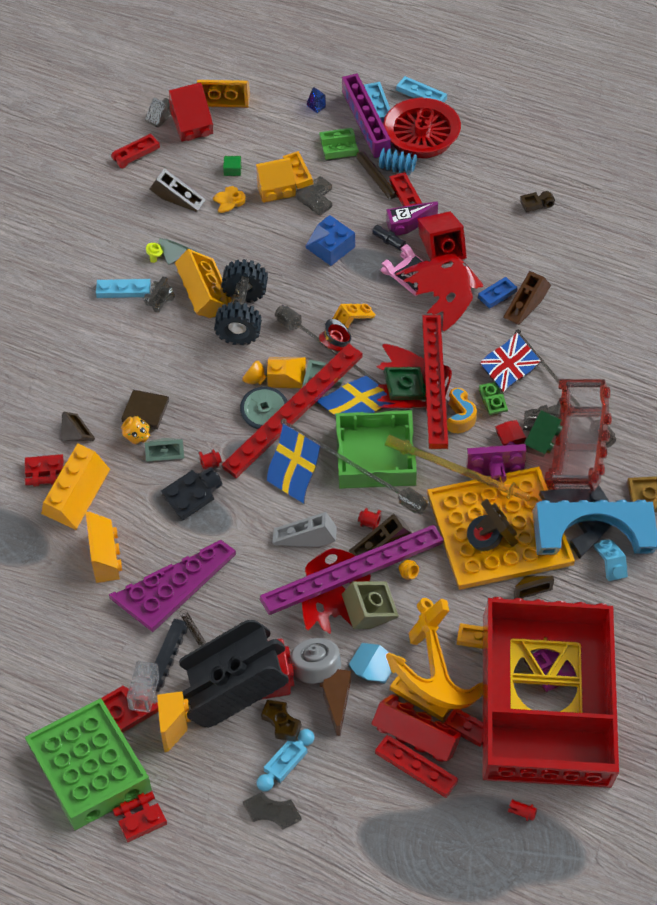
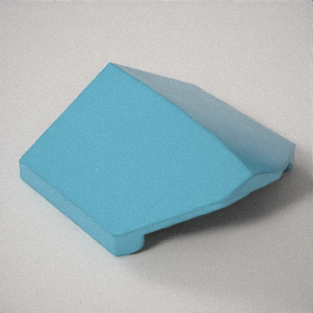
M361 643L349 663V667L354 673L367 681L386 683L392 673L386 658V654L389 652L381 645Z

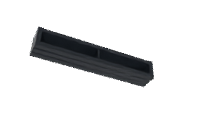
M173 619L146 681L147 689L159 692L164 687L165 677L169 675V668L174 664V656H177L178 647L183 643V635H186L188 630L185 621Z

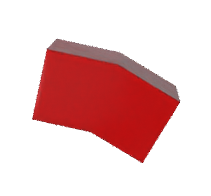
M517 420L507 421L495 426L496 433L503 446L507 445L510 441L517 445L525 443L526 436Z

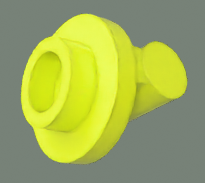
M157 243L147 244L146 253L150 256V262L155 263L157 262V257H160L163 251Z

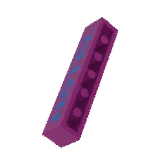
M358 73L342 77V93L374 158H378L383 148L385 153L388 149H391V139Z

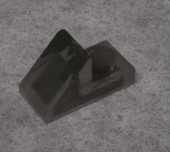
M153 98L145 121L158 128L171 117L169 99L164 98L161 101Z

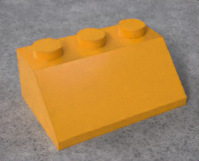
M197 80V83H202L208 107L249 108V81Z
M85 512L91 562L96 583L120 580L119 572L123 570L121 559L117 560V555H120L119 543H115V539L118 538L117 527L112 526L111 519L92 512Z

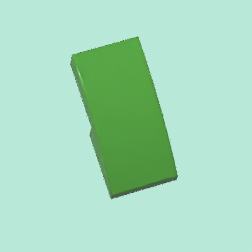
M494 382L479 385L478 389L489 415L508 411L504 396Z

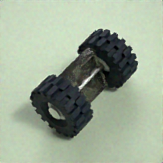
M238 259L235 260V263L231 261L229 266L226 265L223 271L221 288H223L222 291L226 293L227 297L232 296L228 306L224 304L222 308L219 307L216 313L214 331H216L215 334L219 336V339H225V342L228 344L233 342L232 345H236V343H240V345L247 343L249 345L251 341L255 342L259 338L262 322L261 314L259 315L258 310L254 311L253 306L247 307L248 304L245 301L251 303V300L255 302L258 298H263V295L266 293L268 273L265 272L266 269L264 267L260 268L261 264L257 263L255 265L252 260L246 262L247 259H243L240 262Z

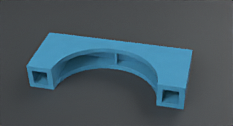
M543 500L536 503L532 510L537 555H557L561 549V540L565 530L583 521H601L618 528L629 539L634 554L654 553L657 550V528L653 502H646V500H637L635 502H627L626 500H618L616 502H608L607 500L569 502L562 500L557 503H550V501Z

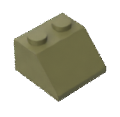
M387 581L352 582L342 593L353 629H372L399 617Z

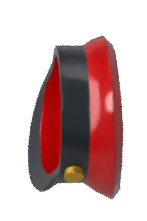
M329 319L326 321L325 331L319 335V339L329 349L341 351L348 343L350 344L352 336L340 321Z

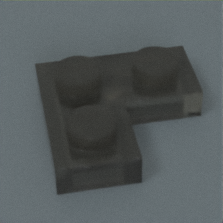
M319 176L313 181V185L298 191L296 199L321 216L332 208V202L324 197L325 194L332 190V184Z

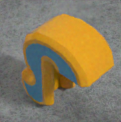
M453 388L449 392L450 400L448 405L456 415L447 420V429L451 433L459 434L470 430L475 425L477 409L476 405L468 400V393L463 388Z

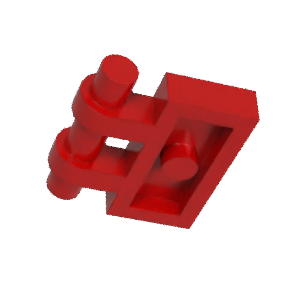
M63 454L26 457L25 475L32 478H25V485H33V487H38L40 484L53 485L64 467Z
M152 791L146 794L141 793L137 795L138 798L127 803L126 801L119 803L120 806L112 809L115 817L122 814L125 817L119 820L118 824L127 843L167 825V820L159 804L156 803L152 806L148 804V802L155 799ZM139 806L142 807L143 810L131 814L130 810Z

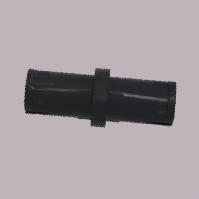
M376 225L372 230L373 235L399 251H402L401 248L406 245L405 240L379 225Z

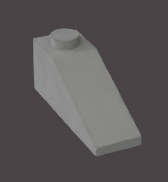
M327 512L274 528L272 543L280 546L319 547L336 541L337 526Z

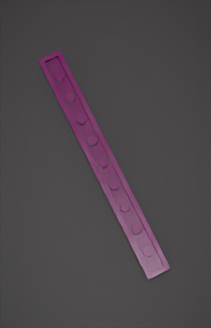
M431 525L262 594L259 600L268 615H272L439 546L444 540L436 527Z

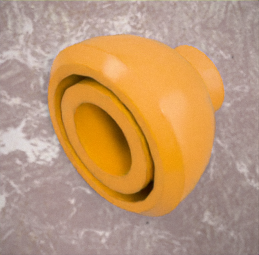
M257 360L252 364L243 376V382L247 384H262L267 376L260 361Z

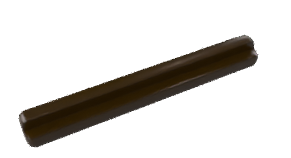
M364 151L358 152L356 154L357 160L386 197L390 200L395 198L396 191Z

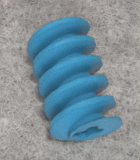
M383 148L379 158L380 169L386 167V170L389 171L392 169L393 172L399 170V173L406 172L407 175H410L415 169L417 155H414L413 159H411L410 153L404 157V152H401L398 156L397 150L391 154V149H388L385 153Z

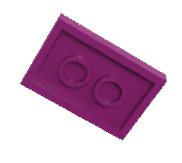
M526 444L467 448L466 477L491 476L493 484H501V481L504 483L507 480L505 473L525 469Z

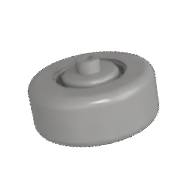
M312 638L301 642L293 649L290 656L295 677L306 683H321L324 679L331 677L337 669L341 668L338 646L324 638Z

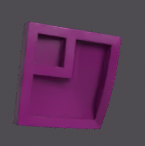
M540 649L532 655L543 673L547 675L558 658L559 653L549 649ZM524 658L525 664H526L527 667L530 669V671L532 672V674H534L533 671L531 670V668L529 667L528 663L526 662L525 658ZM568 660L564 662L556 675L577 677L573 666ZM541 685L545 692L559 687L556 685Z

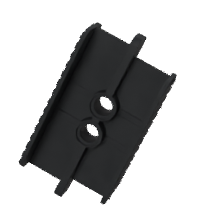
M245 620L182 657L179 665L187 671L190 687L182 691L183 698L188 699V704L191 707L187 712V718L202 727L210 728L216 726L218 723L223 722V720L228 719L288 684L289 678L281 671L277 655L285 651L284 644L277 639L268 641L267 639L271 633L263 624L256 620Z

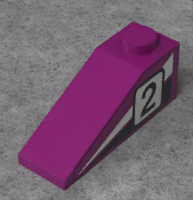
M438 201L386 209V222L389 231L394 232L396 236L412 232L418 228L417 218L438 214Z

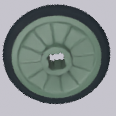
M257 387L247 392L240 404V413L243 420L249 426L259 429L288 401L284 394L275 388Z

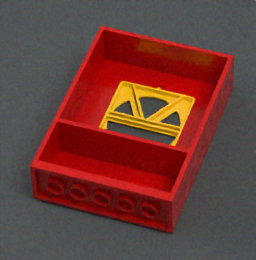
M488 598L483 614V780L612 788L619 774L613 606L604 603L594 605L586 604L585 602H545L541 599L529 601L522 598ZM549 649L559 653L558 658L547 675L543 673L531 651ZM522 657L525 658L534 674L514 673L516 664ZM568 660L573 666L577 677L556 675L564 662ZM514 683L577 687V692L570 705L562 711L532 710L520 700L515 691Z

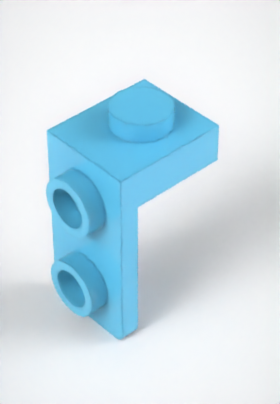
M602 540L600 543L594 544L595 550L604 559L608 581L628 577L626 555L613 540Z

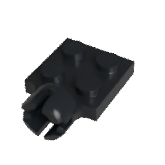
M208 467L201 473H195L191 470L161 490L164 498L182 521L213 501V491L223 485L217 472H213L215 469L212 467Z

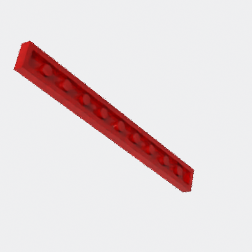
M422 315L429 449H448L441 315Z
M348 343L222 464V468L237 479L281 436L283 423L291 427L363 358V353Z

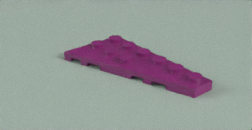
M219 540L201 549L199 553L191 557L186 556L182 558V561L175 565L170 564L145 576L142 581L134 585L131 583L125 586L124 590L109 594V598L151 632H154L236 555V550L224 541Z

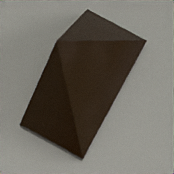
M65 411L62 413L61 441L95 440V437L77 413Z
M525 576L515 586L514 598H526L553 590L554 577Z

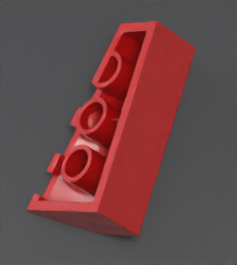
M392 694L380 701L371 725L377 727L376 729L379 732L389 733L395 736L396 740L402 743H409L420 752H428L438 761L447 762L453 757L461 738V733L441 721H431V715L426 712H416L413 710L414 705L409 702L401 703L398 701L399 696L396 694Z

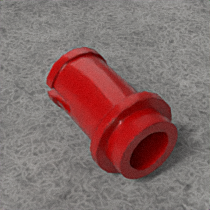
M515 799L511 800L510 808H508L509 813L524 817L526 821H533L537 813V808L533 804L527 805Z

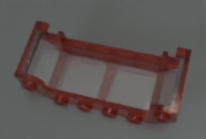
M559 379L558 388L562 389L561 398H559L561 405L559 419L562 420L560 425L563 428L559 436H556L552 468H549V472H545L544 481L548 490L566 488L595 491L601 483V476L605 474V465L603 464L604 458H607V447L605 446L610 437L608 425H611L612 415L609 413L611 390L610 387H607L605 379Z

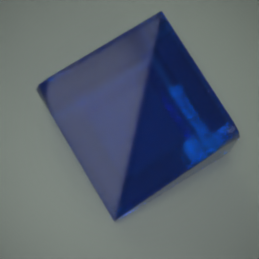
M313 87L307 100V107L319 113L326 108V95Z

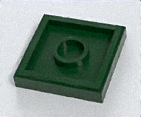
M420 367L384 368L383 372L390 400H426V387Z

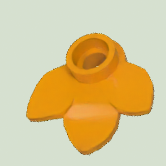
M229 186L225 188V192L217 193L213 200L220 203L218 213L231 211L234 207L242 206L245 203L246 196L237 187Z

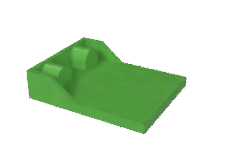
M101 698L25 736L28 746L51 784L74 831L108 814L112 809L120 806L119 803L124 801L127 803L138 798L137 795L145 794L152 790L149 776Z

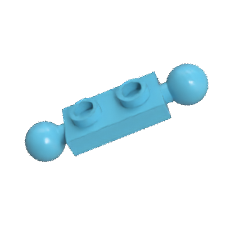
M301 730L296 742L287 741L264 766V772L267 774L258 777L257 787L259 790L264 792L271 790L274 785V779L281 783L308 753L307 748L304 746H309L314 741V733L311 730Z

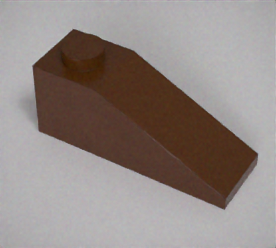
M529 271L503 318L520 325L543 301L551 284L545 277Z
M337 669L331 677L324 679L320 683L336 736H341L351 685V671Z

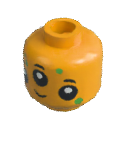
M138 416L128 417L121 426L122 435L133 444L144 443L150 436L148 433L149 425Z

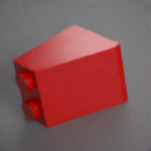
M202 83L169 90L170 112L181 142L213 134V121Z
M451 211L417 218L419 235L430 261L437 256L454 254L460 259H467L464 226Z

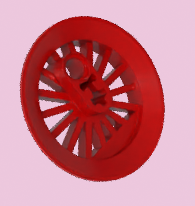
M412 98L396 104L386 114L383 124L394 147L398 151L404 152L405 155L410 153L411 157L417 155V158H431L442 154L455 142L461 131V121L456 111L446 103L431 98Z

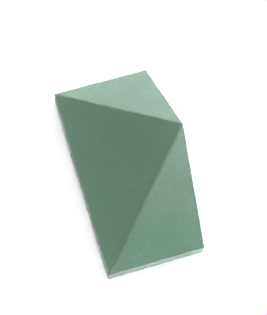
M159 239L160 247L168 264L176 262L187 249L197 252L172 240Z
M161 438L144 442L146 462L184 458L183 439Z

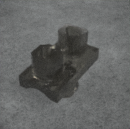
M162 276L159 282L153 281L151 284L152 294H145L143 297L145 305L152 306L154 312H160L164 303L167 301L172 302L175 299L174 289L168 284L167 277Z

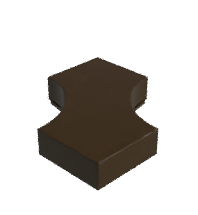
M266 700L261 713V719L275 727L276 739L296 742L302 726L301 721L288 714L287 702Z

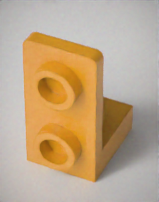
M350 303L340 304L332 319L340 321L348 329L354 318H374L376 315L367 304Z

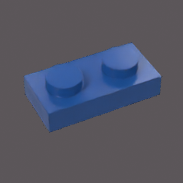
M504 277L478 293V299L490 309L515 294L517 286L507 277Z

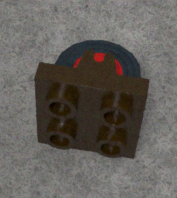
M488 499L481 502L488 515L479 516L469 524L467 529L469 543L480 551L494 549L501 542L502 537L512 547L519 543L515 538L517 532L509 524L507 517L497 504H491Z

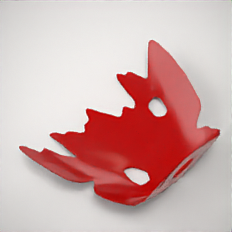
M454 254L437 256L431 261L420 262L395 274L404 273L405 275L418 271L403 281L418 283L416 295L434 292V297L439 296V300L428 310L427 314L432 313L435 315L442 311L444 312L443 331L448 330L466 311L473 299L471 288L477 289L484 286L469 266ZM448 261L453 262V265L451 267H441L444 263ZM451 292L455 293V298L448 302L446 296Z
M382 345L392 362H382L376 366L377 368L384 370L385 367H420L425 383L424 358L398 346ZM444 365V380L449 377L445 387V396L452 377V370L447 365ZM387 384L378 385L387 395L382 396L377 401L395 403L377 406L379 408L427 407L426 401L390 400Z
M337 548L328 549L308 562L305 567L306 576L355 557V555ZM331 554L336 555L337 560L334 563L328 564L325 562L327 556ZM371 574L352 582L370 581ZM343 586L302 602L303 619L307 630L318 621L322 630L331 634L330 615L334 618L341 615L352 626L342 597V593L346 590ZM317 603H321L323 605V612L317 611Z

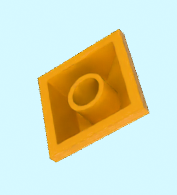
M306 357L268 358V387L302 388L306 374Z

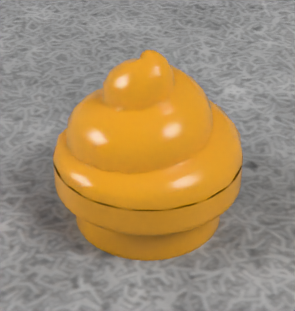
M405 560L398 567L401 577L406 580L416 578L419 573V566L413 560Z

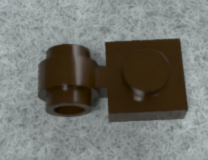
M549 191L542 192L540 196H538L537 192L520 196V203L527 213L542 209V205L546 208L552 207L555 203V198Z

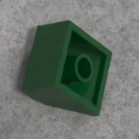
M541 410L524 443L526 444V452L544 457L546 453L550 454L554 443H552L554 435L558 437L563 428L560 425L562 420Z

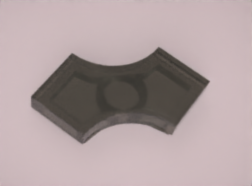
M261 792L243 801V805L253 822L270 820L278 824L283 830L302 820L292 800L274 801Z

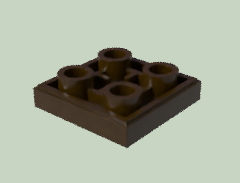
M133 389L122 415V422L128 417L138 416L150 428L158 430L169 403V396Z

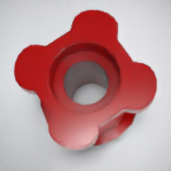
M214 449L204 455L202 452H198L203 470L208 467H220L219 463H222L219 452H215Z
M368 508L360 511L358 517L360 527L367 526L374 530L381 521L382 511L378 510L375 513L368 511Z

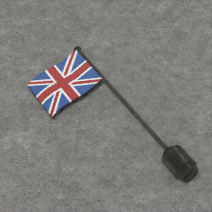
M515 330V335L489 353L480 362V366L503 394L510 386L530 374L541 363L592 423L589 433L598 444L604 448H609L616 442L615 433L604 420L594 421L523 337L521 330Z

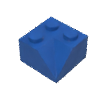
M329 215L317 224L306 244V249L332 266L355 248V232Z

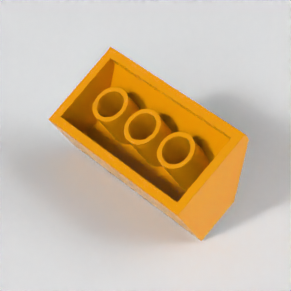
M187 249L175 262L178 269L177 272L181 276L183 286L187 290L188 297L193 304L196 314L213 318L216 317L219 307L222 308L224 304L228 306V303H233L231 297H227L226 293L222 291V277L213 258Z
M77 443L43 502L42 515L77 530L85 516V512L89 509L110 471V468L95 451Z

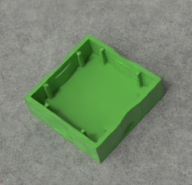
M412 410L384 411L380 413H336L339 489L416 486L417 469L413 446Z

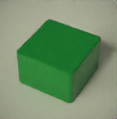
M224 156V176H241V156Z

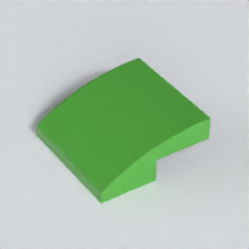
M352 128L319 132L325 160L356 156L359 152Z

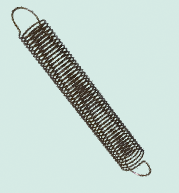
M186 612L185 616L182 617L186 622V626L191 634L194 635L193 637L198 645H205L206 641L196 625H194L195 623L188 612Z

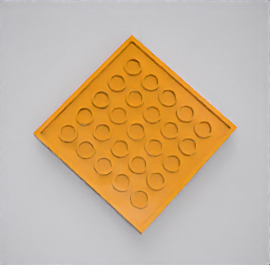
M540 467L505 473L507 480L504 483L501 481V484H493L490 476L427 489L432 511L440 535L444 540L443 544L459 590L574 566L575 560L565 533H563L561 549L557 555H537L532 510L536 503L542 501L538 495L540 491L548 490ZM488 499L491 504H497L507 517L509 524L517 532L515 538L519 543L512 547L502 537L501 542L489 551L477 550L469 543L467 538L469 524L479 516L488 515L481 502Z

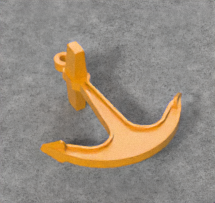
M422 598L417 603V609L421 613L419 620L408 634L410 644L418 645L426 638L431 677L430 679H425L418 676L405 664L406 660L404 658L387 653L386 658L391 672L397 673L403 682L420 697L437 706L448 709L467 708L483 695V682L476 684L471 689L464 690L451 681L436 632L439 628L438 625L449 612L447 600L440 599L433 604L428 598Z

